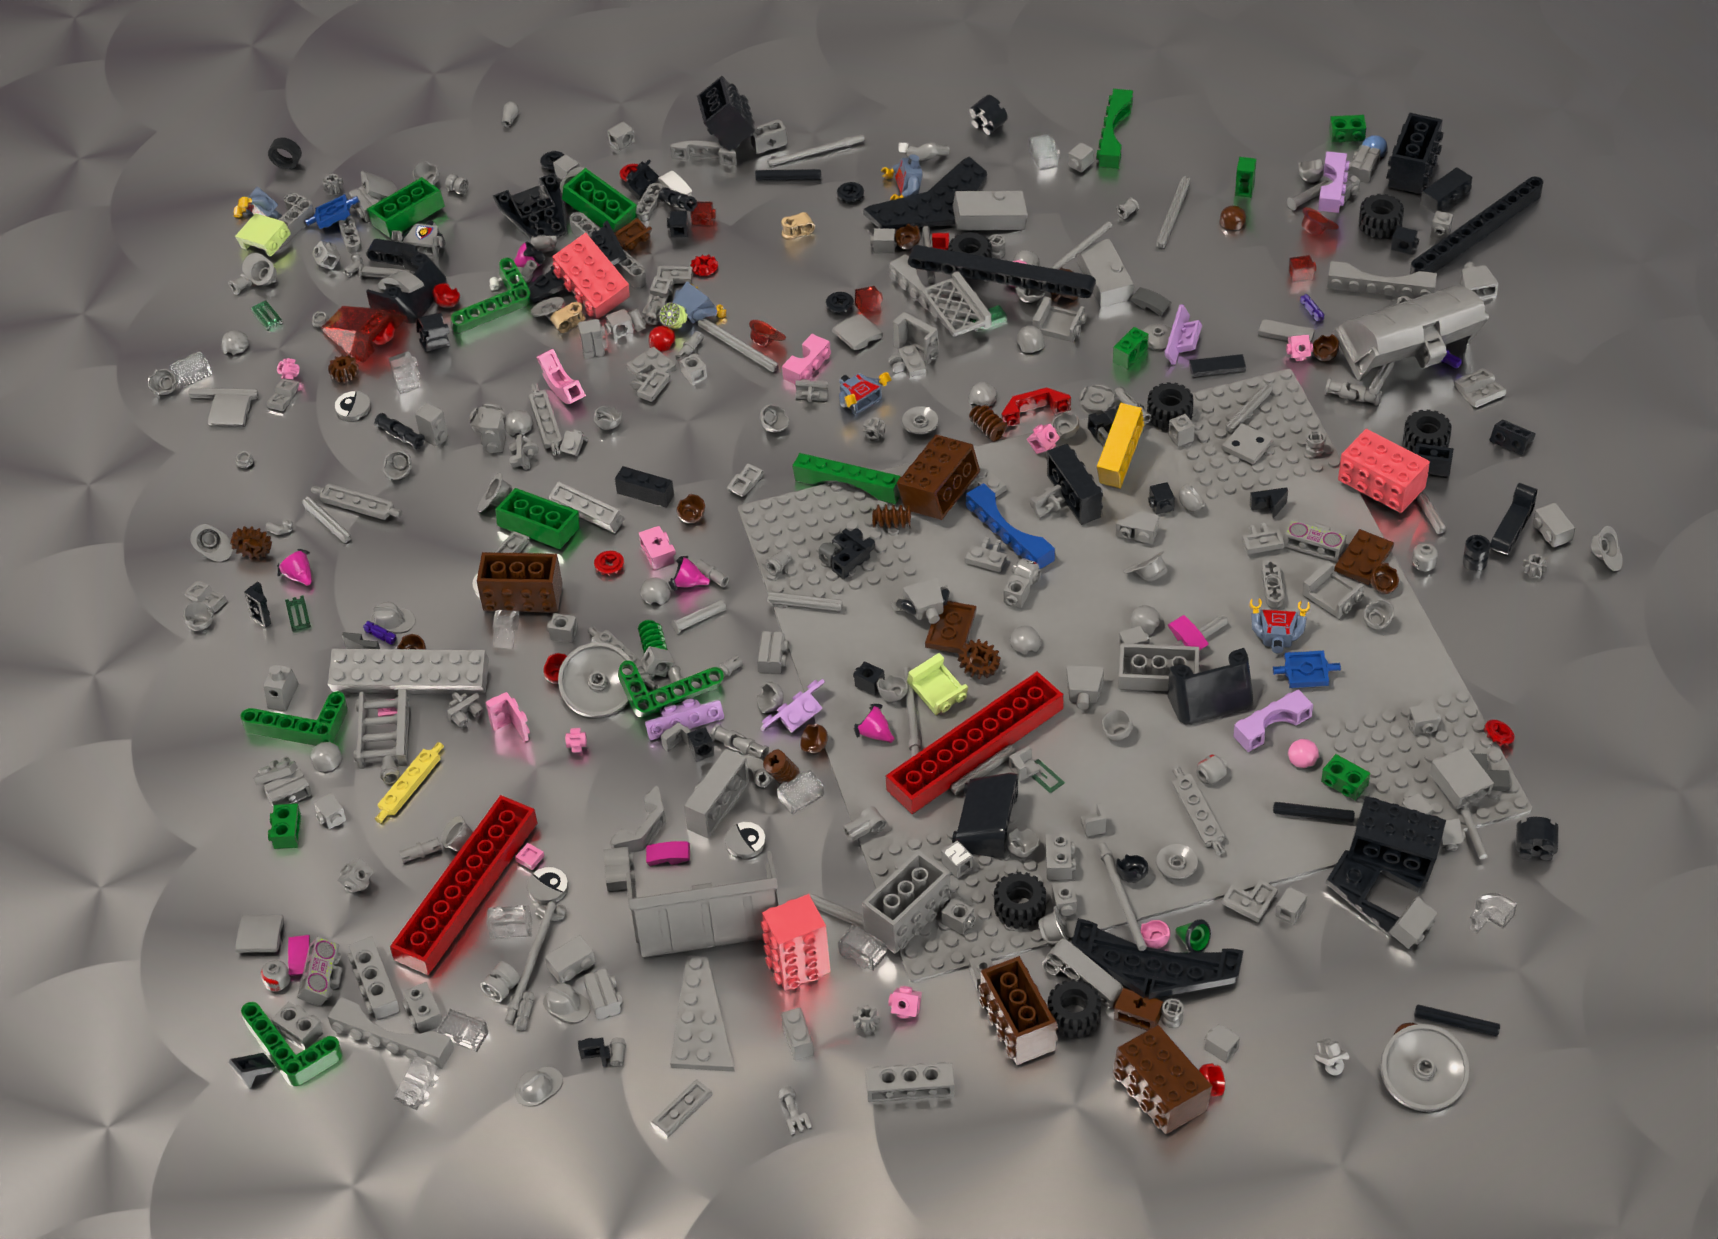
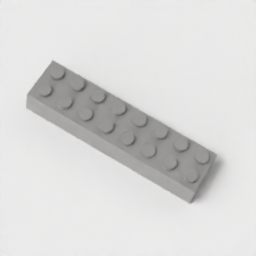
M332 649L328 686L332 692L398 694L399 689H406L407 694H454L456 692L459 695L464 693L466 695H473L475 693L486 695L489 658L485 650Z

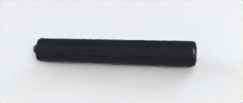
M756 170L755 179H821V170Z
M1274 802L1273 813L1351 823L1354 821L1355 816L1353 810Z
M1419 1004L1415 1008V1017L1498 1036L1500 1031L1499 1023Z

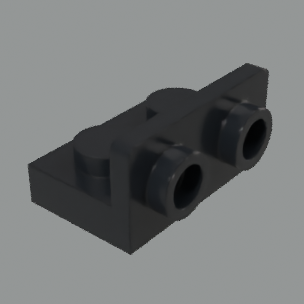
M650 159L645 163L642 161L636 167L637 171L635 173L631 171L626 177L627 181L624 186L637 199L645 193L650 184L655 183L660 177L648 166L651 163Z
M1502 419L1494 425L1489 441L1522 455L1527 444L1534 440L1536 433Z
M256 582L244 593L250 617L266 628L271 624L270 612L266 603L267 599L263 594L262 585Z

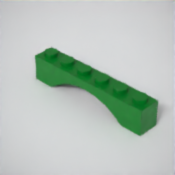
M1113 89L1112 95H1109L1108 105L1110 106L1106 108L1107 117H1104L1103 124L1105 128H1102L1101 138L1103 139L1099 140L1100 150H1097L1096 160H1099V167L1119 169L1122 145L1116 139L1114 130L1121 120L1131 114L1133 90Z
M799 453L792 465L795 481L812 485L821 481H839L861 488L880 501L896 504L900 498L897 482L901 477L899 475Z

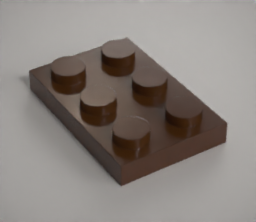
M1359 529L1335 565L1334 571L1370 585L1369 578L1372 570L1378 564L1384 563L1394 547V542Z
M948 601L943 606V613L939 614L940 620L930 626L925 641V648L959 654L960 648L963 647L964 643H967L977 612V606Z

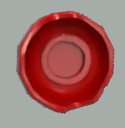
M448 283L439 284L433 289L434 301L438 306L452 308L459 303L460 293L457 288L451 289Z
M386 320L387 323L379 321L367 334L374 344L384 345L393 338L395 328L388 320Z
M667 326L653 328L649 333L650 348L654 346L661 352L670 350L672 343H675L674 331Z
M555 653L548 656L543 668L546 680L553 684H558L559 670L567 655Z
M1214 1063L1202 1065L1199 1071L1212 1085L1210 1097L1223 1095L1225 1091V1078L1222 1068L1219 1065H1214Z

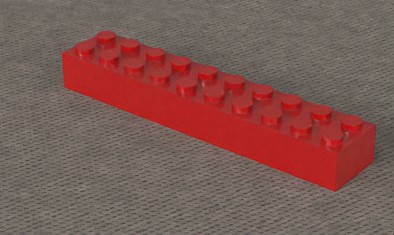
M1036 671L885 775L886 790L911 814H914L951 788V784L1007 745L1014 744L1063 710V693Z
M499 796L390 945L394 961L429 976L538 824L535 809L505 796Z

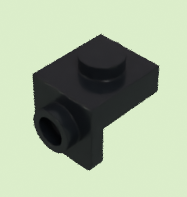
M587 1038L578 1041L581 1059L601 1057L602 1066H607V1058H610L609 1045L605 1046L604 1038Z

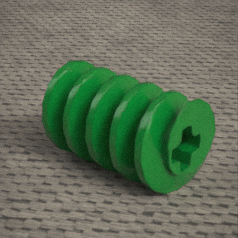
M645 620L639 624L638 632L644 653L649 646L668 650L662 626L653 620Z

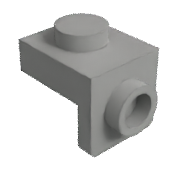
M573 429L572 432L566 430L560 452L578 457L583 441L587 442L588 438L583 436V432Z
M678 722L670 729L665 730L661 735L663 748L668 752L682 741L689 746L687 733L692 731Z

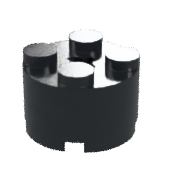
M987 95L969 108L973 119L971 121L975 128H982L987 135L993 133L1008 119L1005 108L1001 109L998 105L1000 104L998 99L992 95Z
M441 312L416 319V331L420 333L421 338H419V342L425 352L450 346L447 334L450 333L447 324H444Z
M1528 817L1527 821L1523 823L1520 820L1516 825V850L1519 853V857L1530 859L1534 856L1540 857L1545 861L1552 860L1553 855L1558 851V824L1556 822L1555 825L1552 824L1551 819L1545 817Z

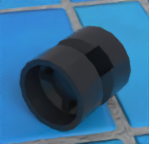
M1472 535L1467 538L1463 555V564L1467 569L1479 571L1487 566L1490 541L1486 537Z

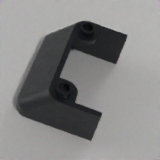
M401 247L404 268L415 272L413 275L419 278L424 286L410 293L402 292L401 288L394 286L387 288L383 294L367 289L366 293L372 312L412 324L416 323V319L422 317L434 302V287L447 283V279L426 254Z

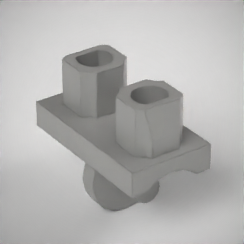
M806 379L796 380V399H807L808 402H812V400L828 401V382H815Z
M522 434L516 435V442L509 444L510 452L514 455L509 457V462L513 468L522 466L524 470L530 469V458L538 453V446L532 441L525 442Z
M1057 484L1053 488L1047 487L1039 497L1033 496L1030 498L1031 508L1035 510L1037 517L1040 518L1051 510L1055 512L1060 510V504L1065 502L1060 485Z
M456 692L452 694L453 701L449 703L451 709L447 710V719L449 722L454 721L460 727L468 721L464 714L467 711H470L474 717L480 715L483 712L479 702L480 696L475 693L468 698L466 693L461 696Z
M1329 1038L1316 1042L1319 1053L1314 1054L1316 1061L1324 1063L1326 1071L1331 1075L1342 1073L1344 1070L1342 1059H1350L1348 1052L1341 1050L1338 1041L1331 1042Z

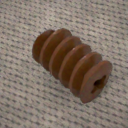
M978 405L970 411L969 420L992 442L999 440L1005 433L1007 423L1003 422L988 405Z
M877 504L876 509H873L872 513L873 528H876L877 523H879L880 528H883L885 523L888 528H891L892 523L895 528H898L900 523L902 528H906L907 523L911 527L910 506L907 505L906 509L903 510L902 505H900L898 510H896L895 505H892L889 510L887 504H885L883 510H881L880 505Z
M773 750L764 759V769L779 784L788 785L799 778V768L781 750Z

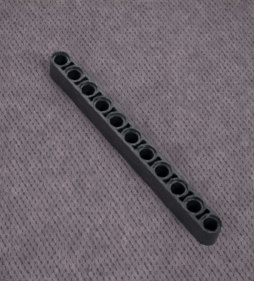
M1536 176L1530 177L1411 262L1410 274L1418 271L1435 273L1538 200L1541 197L1543 180Z
M921 245L913 246L908 258V264L915 269L949 275L959 271L962 277L1080 298H1090L1096 284V279L1087 274Z

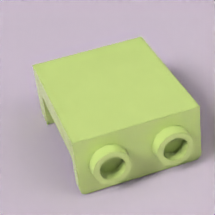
M255 213L235 237L242 249L247 250L252 245L264 249L268 256H272L291 235V232L285 222Z
M940 653L908 672L907 683L935 715L948 711L951 705L956 702H962L967 697L968 686L966 684L962 686L943 665L944 657Z

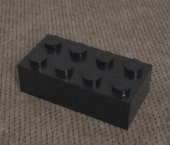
M1067 443L1048 450L1047 476L1054 486L1057 484L1061 486V493L1065 503L1079 523L1083 525L1101 518L1103 491L1100 486L1095 484L1092 474H1088L1084 463L1079 461L1075 450L1071 449Z

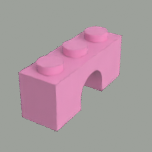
M811 334L802 344L804 358L791 356L782 366L783 379L794 384L796 380H809L825 359L830 357V341Z

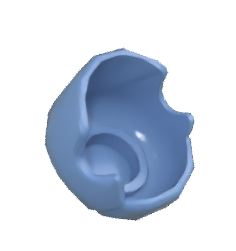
M1371 135L1362 144L1370 148L1380 149V157H1384L1386 152H1388L1387 142L1381 136Z

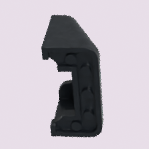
M1245 648L1234 650L1229 654L1228 661L1230 665L1193 674L1191 668L1187 665L1182 664L1169 667L1168 699L1181 723L1193 724L1246 710L1252 706L1253 690L1249 658Z
M1004 773L970 779L969 783L966 782L964 786V794L966 796L958 830L953 832L952 843L958 840L970 854L1004 859L1006 851L1004 843L1006 841L1013 804L1017 802L1018 774Z

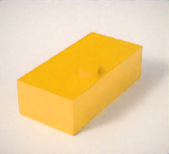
M1120 403L1097 464L1098 477L1101 484L1121 489L1144 427L1142 408Z

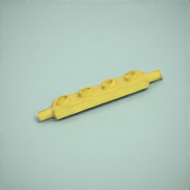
M437 742L431 750L423 749L377 804L380 813L375 817L376 822L381 824L388 815H395L440 761L441 758L438 753L444 748L442 743Z

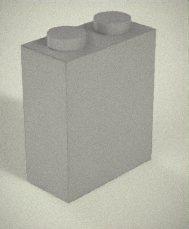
M1467 747L1460 750L1455 749L1444 757L1435 758L1429 774L1456 810L1490 795L1494 782Z

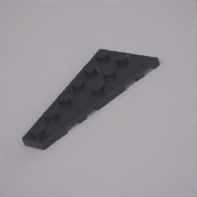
M607 220L603 223L604 226L600 230H595L591 233L592 236L590 238L608 260L615 265L626 260L627 257ZM553 265L550 267L551 270L545 275H540L528 285L533 303L566 288L564 286L565 282L561 278L558 279L554 274Z

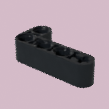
M1518 483L1513 495L1512 504L1491 540L1490 549L1509 555L1534 510L1538 489Z

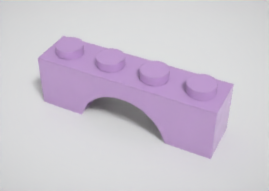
M1326 152L1323 176L1328 177L1333 182L1329 185L1321 186L1318 211L1339 213L1340 206L1344 205L1345 196L1342 194H1345L1346 184H1343V182L1347 183L1348 172L1345 171L1349 170L1350 162L1346 161L1347 153Z
M1299 689L1288 693L1282 699L1271 702L1262 710H1257L1251 716L1239 720L1234 724L1233 737L1247 752H1250L1264 744L1265 728L1268 725L1283 721L1296 726L1312 717L1313 704Z

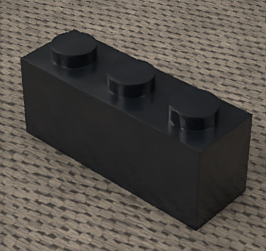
M1456 167L1422 191L1421 205L1434 213L1446 209L1448 205L1457 201L1462 195L1467 194L1471 190L1472 176Z
M622 466L615 477L617 494L667 508L674 497L672 480Z

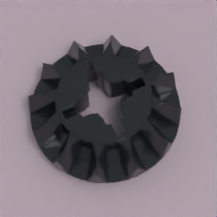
M559 151L547 152L541 157L540 164L547 171H555L554 162L565 154Z
M847 182L838 187L837 196L841 201L845 200L847 203L852 201L854 203L855 200L860 201L861 197L864 196V188L859 183Z
M846 292L832 293L826 299L827 309L831 310L832 313H847V310H852L854 299Z

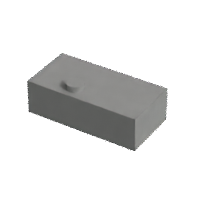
M955 191L953 210L957 230H1025L1028 214L1023 191Z
M1110 239L1094 242L1077 255V263L1082 273L1091 275L1096 279L1093 294L1100 308L1131 299L1134 295V283Z
M1121 643L1118 689L1168 691L1169 667L1183 664L1190 667L1193 674L1199 673V647Z
M726 748L701 783L696 785L693 794L684 805L687 830L705 838L710 837L749 782L747 758Z

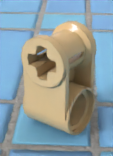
M805 212L785 217L781 221L783 226L782 237L784 239L791 240L803 235H809L815 230V224Z
M573 302L553 312L550 320L560 333H565L578 326L579 322L585 321L586 318L582 313V304Z

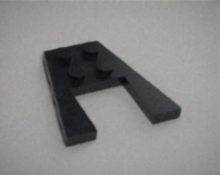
M1345 850L1325 884L1391 938L1392 935L1389 931L1400 917L1371 903L1365 898L1380 874L1416 892H1419L1425 881L1347 858L1349 851Z

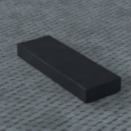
M1243 354L1189 361L1192 377L1246 371Z

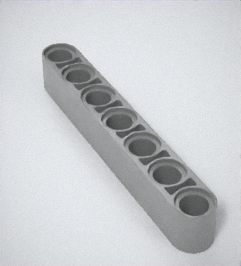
M575 212L570 215L571 231L577 238L584 233L591 237L592 232L600 230L583 213ZM623 249L627 259L613 266L632 287H644L646 285L644 267Z

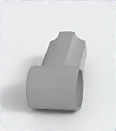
M870 806L861 813L860 817L843 825V830L848 840L853 842L869 832H880L885 828L886 821L874 806Z

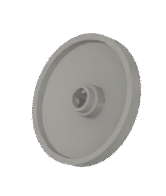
M589 643L576 648L565 658L559 670L558 685L563 700L573 711L585 717L604 718L618 713L626 707L629 701L617 674L621 663L631 661V659L624 651L607 643ZM628 668L622 670L625 675L632 674V671ZM631 686V691L635 692L636 686Z
M1428 1024L1406 1027L1389 1040L1381 1057L1383 1082L1390 1094L1408 1108L1424 1112L1444 1109L1460 1097L1468 1083L1470 1070L1467 1054L1461 1043L1451 1033L1440 1027Z

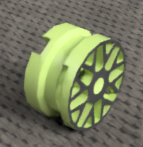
M673 302L666 303L660 311L659 318L661 323L673 329L683 327L682 324L687 321L686 309Z

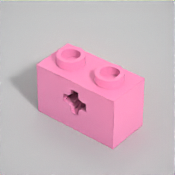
M660 526L639 532L640 545L653 570L674 564V555H676L674 546L672 544L669 545L668 535L661 530Z

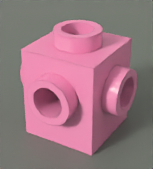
M1309 335L1288 337L1286 352L1287 355H1290V358H1295V361H1304L1306 357L1311 356L1313 344L1309 340Z
M1040 424L1033 429L1034 433L1026 440L1036 454L1053 449L1060 437L1051 424Z
M909 986L897 988L889 996L888 1005L892 1006L891 1013H895L900 1018L916 1017L920 1011L922 992L913 991L912 987Z

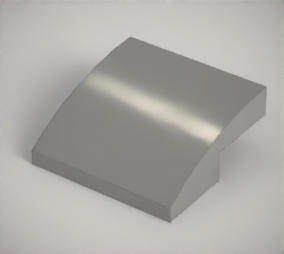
M362 170L361 181L362 185L366 187L367 195L383 200L397 192L396 186L392 181Z
M863 314L850 317L832 329V332L853 350L866 348L869 341L882 339L883 332Z
M1484 368L1454 381V385L1461 395L1475 408L1506 395V389L1495 382V375Z
M215 394L208 424L210 426L245 427L251 396Z
M242 915L236 940V952H277L281 942L280 932L284 923L283 915Z

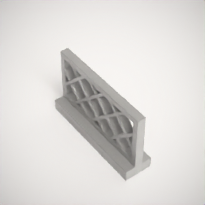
M959 271L952 273L951 279L921 290L923 297L953 337L981 326L985 329L992 327L991 313ZM950 285L953 287L952 291L944 289V287ZM931 292L938 293L936 297L929 295ZM941 294L950 295L948 299L940 298ZM953 296L960 297L961 301H955L952 298ZM937 302L944 303L946 305L945 307H939L937 306ZM949 305L958 306L957 310L949 309L948 307ZM961 307L969 308V312L960 311ZM945 314H953L954 317L948 318L945 317ZM957 316L966 317L965 321L956 318ZM969 318H973V319H977V320H978L977 322H974V323L968 322V321H969ZM954 324L961 325L962 328H959V329H956V330H955V329L953 328V325H954Z

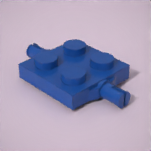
M346 194L316 207L314 216L305 219L307 226L317 222L320 229L330 227L333 223L345 220L350 216V207L360 202L359 198L355 196L348 200Z
M1324 650L1285 653V665L1273 666V675L1285 674L1288 678L1289 688L1329 686V671H1341L1340 662L1328 663Z

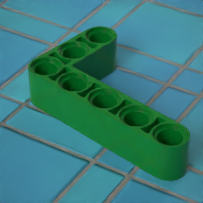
M506 257L501 259L499 263V275L508 291L454 312L451 315V329L454 332H465L524 308L529 304L530 290L513 259Z
M632 661L622 662L617 674L633 712L641 718L657 713L667 705H677L684 700L714 690L721 685L724 677L723 671L720 668L712 667L648 693L640 673ZM628 668L632 671V674L625 675L622 670ZM716 675L719 680L712 681L709 676ZM698 682L701 688H694L691 683ZM637 686L640 691L633 692L630 687ZM675 689H680V690H682L683 695H681V696L676 695V694L674 693V690H675ZM657 696H662V697H664V698H665V702H664V703L658 702V701L656 700V697H657ZM644 703L648 709L641 710L638 704Z
M332 692L327 697L317 720L254 708L243 710L240 717L245 731L249 734L316 746L322 742H334L348 712V707L342 692Z
M248 1002L242 1006L241 1014L247 1028L291 1086H299L342 1058L343 1053L339 1041L334 1036H327L295 1055L256 1002Z

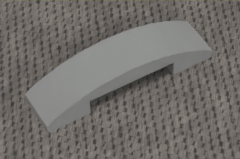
M684 141L671 144L670 146L672 159L688 160L689 156L720 159V164L737 165L736 151L733 149L729 151L718 143Z
M406 271L394 273L382 279L378 284L379 289L400 285L401 291L408 293L424 286L419 278Z

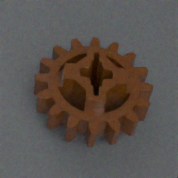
M243 526V530L237 528L236 532H233L230 544L232 549H236V554L242 553V557L247 555L250 559L252 557L259 559L260 555L266 557V553H270L272 546L271 536H266V531L260 532L261 528L254 530L253 526L248 529Z
M978 639L974 643L973 640H970L969 644L964 643L963 647L960 648L957 659L961 662L959 667H965L964 673L970 672L972 678L974 675H977L978 679H981L982 675H984L987 679L990 674L994 675L995 671L999 668L1001 659L998 656L999 651L993 650L994 645L988 646V641L981 643L980 639Z

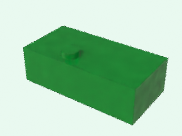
M584 168L563 186L562 200L583 213L601 228L604 226L603 223L608 220L615 233L636 217L637 205L587 168Z
M421 177L367 208L371 224L386 236L392 238V231H404L445 207L441 190Z
M515 488L495 509L497 526L523 534L533 540L561 549L580 528L579 511Z

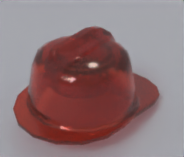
M1309 207L1303 208L1304 217L1301 225L1310 234L1320 235L1326 229H1339L1335 222L1324 217L1318 211Z
M751 320L749 322L751 328L750 338L762 348L769 347L774 340L783 341L786 339L783 333L763 321Z

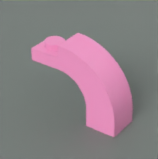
M550 349L536 357L543 370L542 375L562 402L571 404L586 396L579 381L571 379L566 374L554 349Z

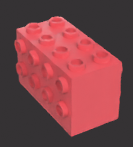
M584 233L552 256L554 274L558 279L561 278L565 282L564 286L569 292L572 291L575 294L576 301L585 306V311L589 317L599 320L630 297L628 282L587 233Z
M1365 429L1341 454L1338 480L1402 513L1426 488L1430 461Z
M809 894L797 899H791L782 905L771 907L762 912L763 921L761 922V927L764 931L762 937L766 944L764 945V950L767 955L765 961L769 969L773 968L775 972L773 975L777 985L781 984L784 991H787L831 973L826 924Z

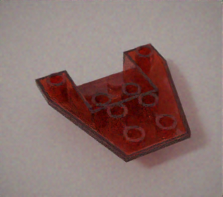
M342 306L321 327V330L344 352L350 355L351 358L365 362L375 352L371 341L390 322L397 329L407 319V316L394 310Z

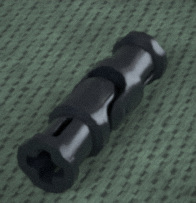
M664 187L658 193V198L661 202H667L669 205L691 212L697 207V200L694 197Z
M379 413L375 418V427L382 428L387 434L397 439L400 438L404 443L411 444L414 449H420L425 441L423 434L415 433L412 428L405 426L395 419L388 418L385 413Z

